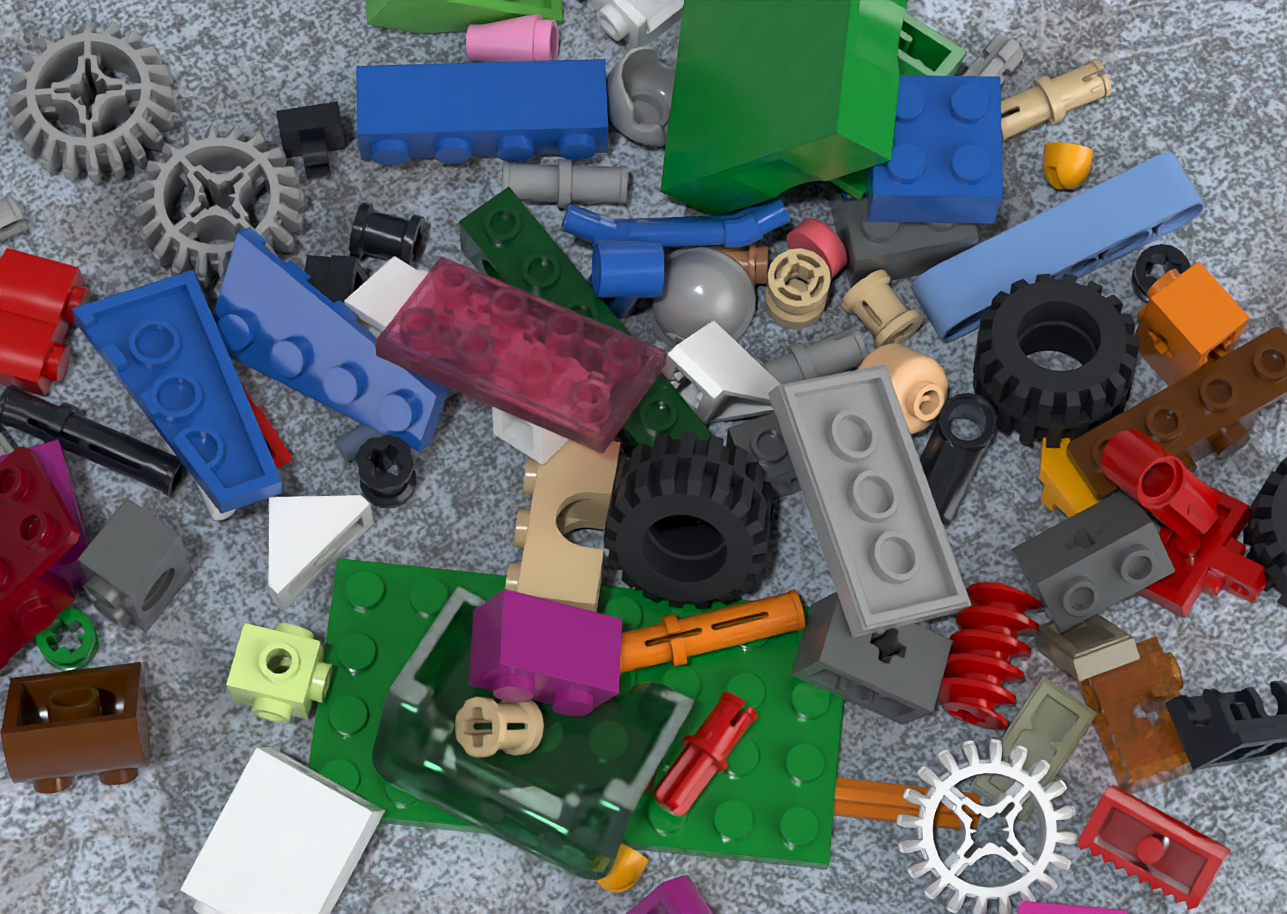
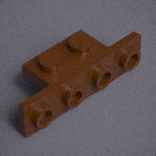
M1274 327L1069 442L1066 454L1093 495L1101 500L1120 490L1118 486L1105 477L1101 471L1100 460L1103 449L1108 441L1117 433L1126 429H1138L1147 434L1178 457L1191 473L1197 469L1195 462L1215 452L1218 458H1222L1242 447L1251 437L1248 432L1258 412L1287 395V335L1282 328Z

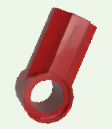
M1126 429L1117 433L1108 441L1103 449L1100 460L1101 471L1105 477L1140 503L1180 538L1185 540L1195 534L1205 535L1219 518L1216 511L1220 497L1191 473L1178 457L1147 434L1138 429Z

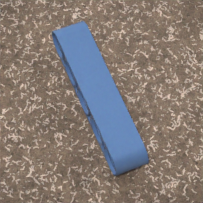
M1162 153L937 264L920 275L913 282L911 290L942 342L954 341L979 329L984 310L991 309L992 299L1000 291L1010 294L1012 283L1024 278L1029 284L1035 283L1036 275L1050 273L1052 280H1063L1064 274L1074 275L1079 279L1186 225L1203 211L1205 202L1174 153Z

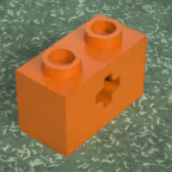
M1198 261L1182 274L1176 269L1170 270L1149 288L1146 294L1150 300L1136 316L1140 323L1134 335L1138 336L1139 340L1138 352L1164 382L1171 386L1233 351L1250 317Z

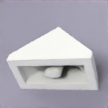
M361 495L269 498L268 585L273 602L281 611L284 612L337 558L374 524L370 503Z

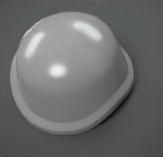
M686 246L664 258V285L661 297L647 298V310L652 327L658 337L672 349L713 320L737 341L751 323L756 306L755 288L747 270L731 256L707 246Z

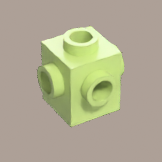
M244 623L226 683L232 701L252 706L251 712L254 715L269 721L289 723L291 716L308 720L313 701L324 702L332 676V664L323 663L324 651L321 641L314 640V634L311 631L292 624L278 623L275 630Z

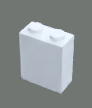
M256 747L180 891L196 899L193 909L199 914H330L385 810L272 747Z

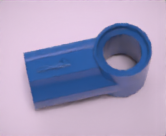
M595 241L592 253V273L587 282L593 288L595 297L601 298L618 320L624 319L632 306L639 304L642 298L661 297L664 285V251L661 241Z

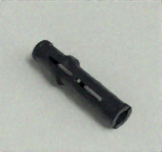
M13 384L7 386L0 397V424L3 423L44 441V443L59 439L64 450L160 490L167 496L174 492L181 479L185 466L177 456L78 414V407L63 402L58 406L20 390Z

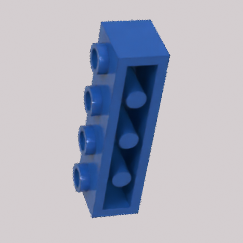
M605 59L356 66L357 136L361 160L372 159L374 162L382 165H398L405 163L409 158H435L443 163H461L474 156H497L504 161L518 162L530 159L533 155L559 154L565 159L582 160L594 156L595 153H608Z

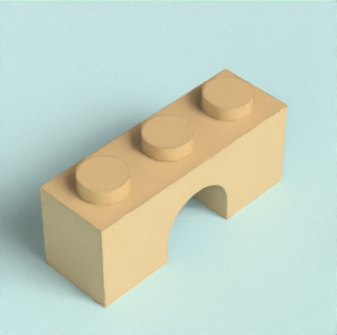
M573 436L544 465L528 456L523 494L533 495L531 510H518L514 535V547L524 548L521 564L509 563L505 589L597 613L604 549L576 545L564 538L563 535L578 528L605 530L613 483L618 473L620 442Z

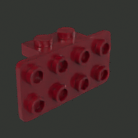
M24 446L16 448L0 463V670L7 665L10 658L39 632L47 629L55 621L56 617L76 600L67 581L47 572V570L77 543L80 535L79 528L38 455Z

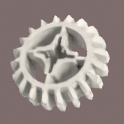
M989 740L986 747V759L978 758L977 747L973 741H964L961 747L964 763L957 765L952 754L948 750L943 749L937 753V758L946 772L937 777L926 766H921L916 773L919 778L930 785L925 795L910 788L904 790L903 798L911 803L920 805L917 816L906 813L898 814L896 823L905 828H916L917 837L899 841L898 849L901 853H912L920 850L923 858L913 862L907 868V872L910 877L917 878L931 870L935 876L926 884L923 890L928 898H935L946 886L952 889L946 902V909L948 911L957 913L962 907L965 897L968 896L972 897V914H986L987 899H995L998 914H1012L1009 896L1017 894L1020 902H1036L1035 896L1028 888L1034 881L1050 893L1054 892L1057 888L1054 879L1043 873L1049 863L1062 870L1070 868L1071 861L1063 855L1054 853L1056 842L1067 845L1077 842L1076 833L1067 830H1057V820L1074 817L1076 815L1075 807L1072 805H1061L1053 808L1051 799L1061 795L1067 787L1062 780L1053 781L1045 787L1040 785L1039 781L1047 774L1050 768L1049 763L1045 760L1040 759L1035 762L1027 772L1021 769L1027 758V748L1019 745L1015 746L1011 751L1008 761L1003 762L1001 761L1002 744L1000 740ZM983 773L1001 774L1015 781L1005 793H1001L992 802L983 805L974 803L954 787L956 783L967 777ZM1029 796L1034 802L1039 817V839L1032 856L1017 841L1013 832L1014 820L1023 808L1021 805ZM940 801L955 815L961 828L960 837L951 849L952 853L944 862L938 856L933 841V819ZM962 805L972 813L980 814L987 818L994 816L996 812L1001 813L999 817L1002 820V825L996 828L1003 830L1000 838L1011 847V852L1009 853L1003 846L997 843L993 844L985 839L980 841L977 846L974 845L970 834L977 830L970 828L973 819L961 809ZM988 854L1001 856L1019 871L1008 879L990 884L972 883L958 878L968 865L972 866L976 860Z

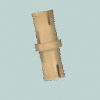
M1094 59L1089 61L1088 64L1056 78L1040 77L1031 83L1030 89L1002 100V142L1007 140L1008 137L1043 122H1047L1051 126L1059 123L1065 118L1066 112L1101 97L1105 98L1111 95L1112 87L1108 74L1106 73L1100 77L1097 75L1098 72L1104 70L1102 63Z

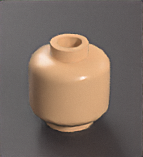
M897 343L879 346L868 354L858 367V370L886 365L910 434L921 432L933 424L948 397V379L944 368L932 357L909 346Z

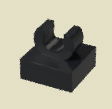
M338 101L276 111L281 143L286 158L303 156L307 179L330 176L331 171L327 152L346 149Z

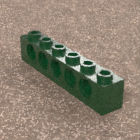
M507 187L458 221L461 251L534 341L559 358L575 362L587 375L592 377V413L614 440L620 442V447L630 459L632 458L633 449L644 442L653 447L655 437L669 434L675 440L681 439L682 432H696L697 439L709 440L710 434H713L604 301L599 297H595L591 285L510 187ZM676 515L682 524L699 526L705 521L694 516Z

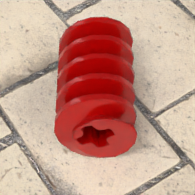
M994 582L974 583L966 588L971 606L959 612L956 617V625L960 631L951 634L949 638L953 641L950 649L952 654L948 656L943 674L944 678L941 681L936 701L950 716L981 728L1007 730L1009 720L995 712L994 707L995 705H1015L1016 696L1001 687L1003 681L1015 683L1023 681L1024 672L1009 663L1010 658H1030L1032 648L1018 640L1017 636L1018 634H1038L1039 624L1024 614L1025 611H1040L1045 606L1032 595L1015 587Z

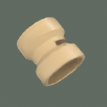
M803 248L789 249L774 259L767 275V287L764 296L765 307L772 320L780 326L790 329L806 328L818 321L823 315L826 306L827 293L831 281L829 268L824 259L815 252ZM797 277L804 279L808 284L798 280Z

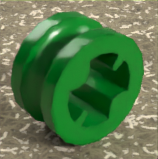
M70 607L62 611L47 629L36 635L37 645L46 662L53 668L61 671L79 670L88 666L95 658L99 647L98 634L89 617L82 611ZM62 627H65L71 633L76 632L80 628L84 631V634L77 635L81 646L72 653L64 646L56 651L51 649V645H58L54 634Z

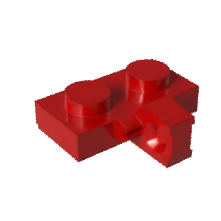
M1207 484L1205 485L1220 497L1216 511L1219 518L1205 535L1195 534L1185 540L1164 524L1158 534L1175 572L1136 592V594L1185 618L1202 591L1217 596L1220 590L1224 588L1228 593L1254 604L1268 583L1264 574L1265 567L1244 557L1243 555L1247 551L1245 549L1246 546L1236 540L1250 519L1249 505Z

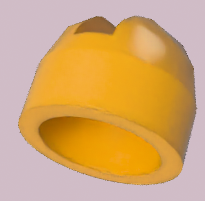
M1062 142L1046 143L1042 158L1043 176L1055 189L1079 188L1086 181L1091 171L1094 151L1077 144Z
M602 836L593 853L591 871L595 881L603 889L619 893L634 886L641 878L649 860L634 849L616 840Z

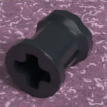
M361 203L351 230L349 242L350 256L360 259L364 254L389 260L395 256L414 268L422 245L425 218L414 214L410 219L376 212L373 204Z
M390 434L368 439L360 447L356 456L360 488L364 497L372 505L383 509L396 508L405 504L413 496L416 488V472L409 445L401 438ZM392 465L397 466V476L386 472L381 479L376 478V468L387 471Z

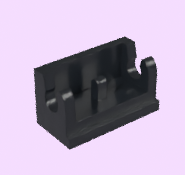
M1281 680L1271 681L1270 683L1272 695L1275 696L1278 702V711L1275 716H1269L1265 712L1264 701L1254 687L1221 693L1215 688L1204 689L1201 696L1187 697V695H1180L1166 702V707L1192 769L1198 770L1266 760L1286 750L1287 684Z

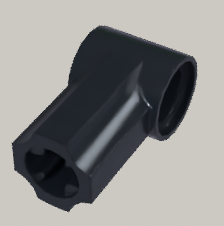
M962 393L948 399L941 409L936 425L919 458L942 524L947 526L950 525L995 432L997 424L995 411L991 404L980 395ZM959 417L971 419L979 427L981 436L967 441L959 439L950 430L948 422Z

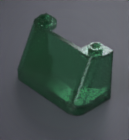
M457 587L387 693L372 751V762L376 771L385 781L396 788L568 873L587 880L605 878L615 865L688 722L695 701L675 692L666 685L658 683L637 684L631 688L622 704L610 698L594 708L591 713L583 716L562 715L553 710V705L534 701L542 713L544 728L538 746L531 753L514 756L505 753L503 750H497L494 755L487 757L470 756L456 739L455 720L458 711L463 708L468 699L474 697H488L496 703H500L503 700L496 698L492 690L469 685L474 610L487 602L488 599L478 597ZM475 723L473 727L475 730L492 729V723ZM524 723L507 724V730L525 728Z

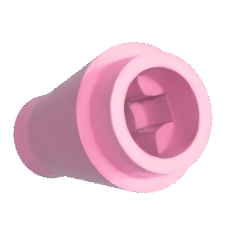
M540 13L482 25L470 24L468 26L466 52L469 61L513 62L558 59L559 36L557 23L555 20L543 19Z

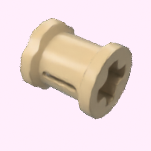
M881 269L856 283L843 297L841 304L846 313H855L875 337L873 342L875 349L890 343L902 344L915 333L923 322V317L918 310L913 309L909 311L889 286L890 276L885 270Z
M484 696L470 698L465 702L463 708L458 711L455 720L457 741L464 747L468 755L474 757L491 756L497 750H503L505 753L514 756L531 753L538 746L544 728L542 713L533 700L521 702L503 700L500 703H496L493 699ZM475 723H492V729L475 730L473 726ZM524 723L525 728L507 730V724Z

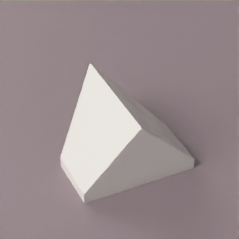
M714 320L676 345L667 354L661 370L705 426L709 423L773 413L774 409L768 393L776 386L781 385Z

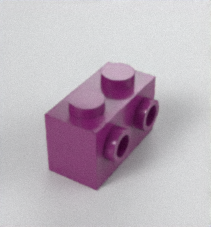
M503 589L474 610L469 685L492 690L496 698L504 701L521 702L533 700L553 705V710L562 715H587L594 708L619 693L622 619Z

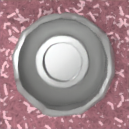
M651 45L630 48L612 68L606 78L608 120L622 134L647 146L666 144L676 66H667L660 62L657 56L658 48Z

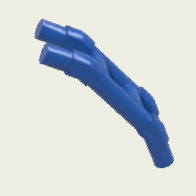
M777 197L754 204L748 208L746 207L733 214L613 219L569 203L561 227H563V232L590 241L592 246H594L596 240L661 241L663 247L724 245V248H737L747 246L762 239L764 234L790 223L791 220L782 200H778Z

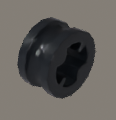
M1158 244L1150 246L1140 254L1131 275V285L1136 296L1146 304L1150 300L1146 293L1157 281L1156 277L1146 276V274L1150 275L1155 264L1163 265L1165 274L1172 269H1176L1182 274L1191 267L1184 253L1172 245Z

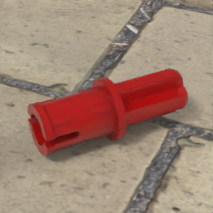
M723 692L719 697L718 703L693 736H684L681 741L684 749L653 790L652 796L662 809L677 817L684 815L715 772L723 773L727 769L726 757L750 724H753L758 718L757 713L751 706L747 707L744 712L740 710L745 704L744 700L732 693Z

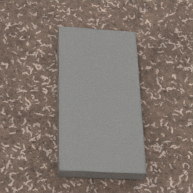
M886 365L781 384L771 390L768 395L852 637L959 613L971 606Z

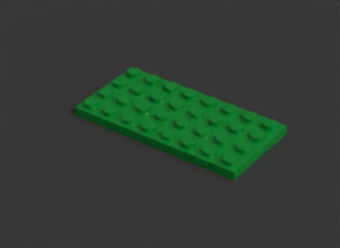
M337 558L323 663L332 664V676L324 702H317L308 768L384 809L385 812L379 823L595 846L598 845L601 837L605 836L634 850L828 869L843 698L791 675L804 630H794L741 645L687 657V664L672 667L670 661L623 672L619 677V693L594 708L587 715H562L553 710V705L534 701L542 713L544 728L538 746L531 753L514 756L505 753L503 750H497L491 756L474 757L468 755L464 747L456 739L455 720L458 711L463 708L468 699L474 697H488L496 703H500L503 700L496 698L492 690L469 685L473 614L475 609L505 589L507 575ZM601 585L597 613L622 619L623 633L660 624L661 616L675 614L677 619L731 605L750 602V600L733 599L723 604L719 600L713 599L711 600L710 607L696 609L694 603L683 602L682 608L668 606L669 600L658 597L655 602L643 597V589ZM802 606L806 624L810 607ZM723 692L732 693L745 701V704L740 708L741 711L744 712L747 707L751 706L757 713L758 718L753 724H750L726 757L727 769L723 773L715 772L684 815L677 817L670 814L656 803L652 796L654 788L684 749L681 745L684 736H693L718 703L719 697ZM475 723L473 727L475 730L492 729V723ZM524 723L507 724V730L525 728Z

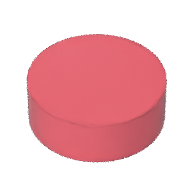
M806 218L788 233L787 244L789 249L803 248L815 252L827 264L830 279L846 266L847 252L838 235L825 223L817 219Z

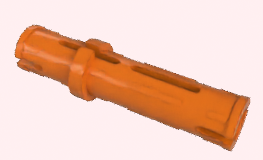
M793 589L787 593L731 605L677 619L675 614L661 616L660 624L621 633L620 675L623 672L670 661L672 667L687 664V657L741 645L794 630H804L805 617L799 595Z

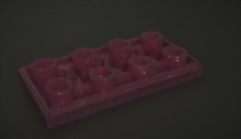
M442 256L375 341L376 356L602 454L666 365V350Z

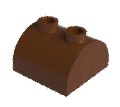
M141 662L10 678L0 735L7 769L14 784L32 782L36 792L49 794L69 788L73 783L72 776L98 773L100 782L106 785H121L137 778L139 774L138 768L148 767L150 764L149 719Z

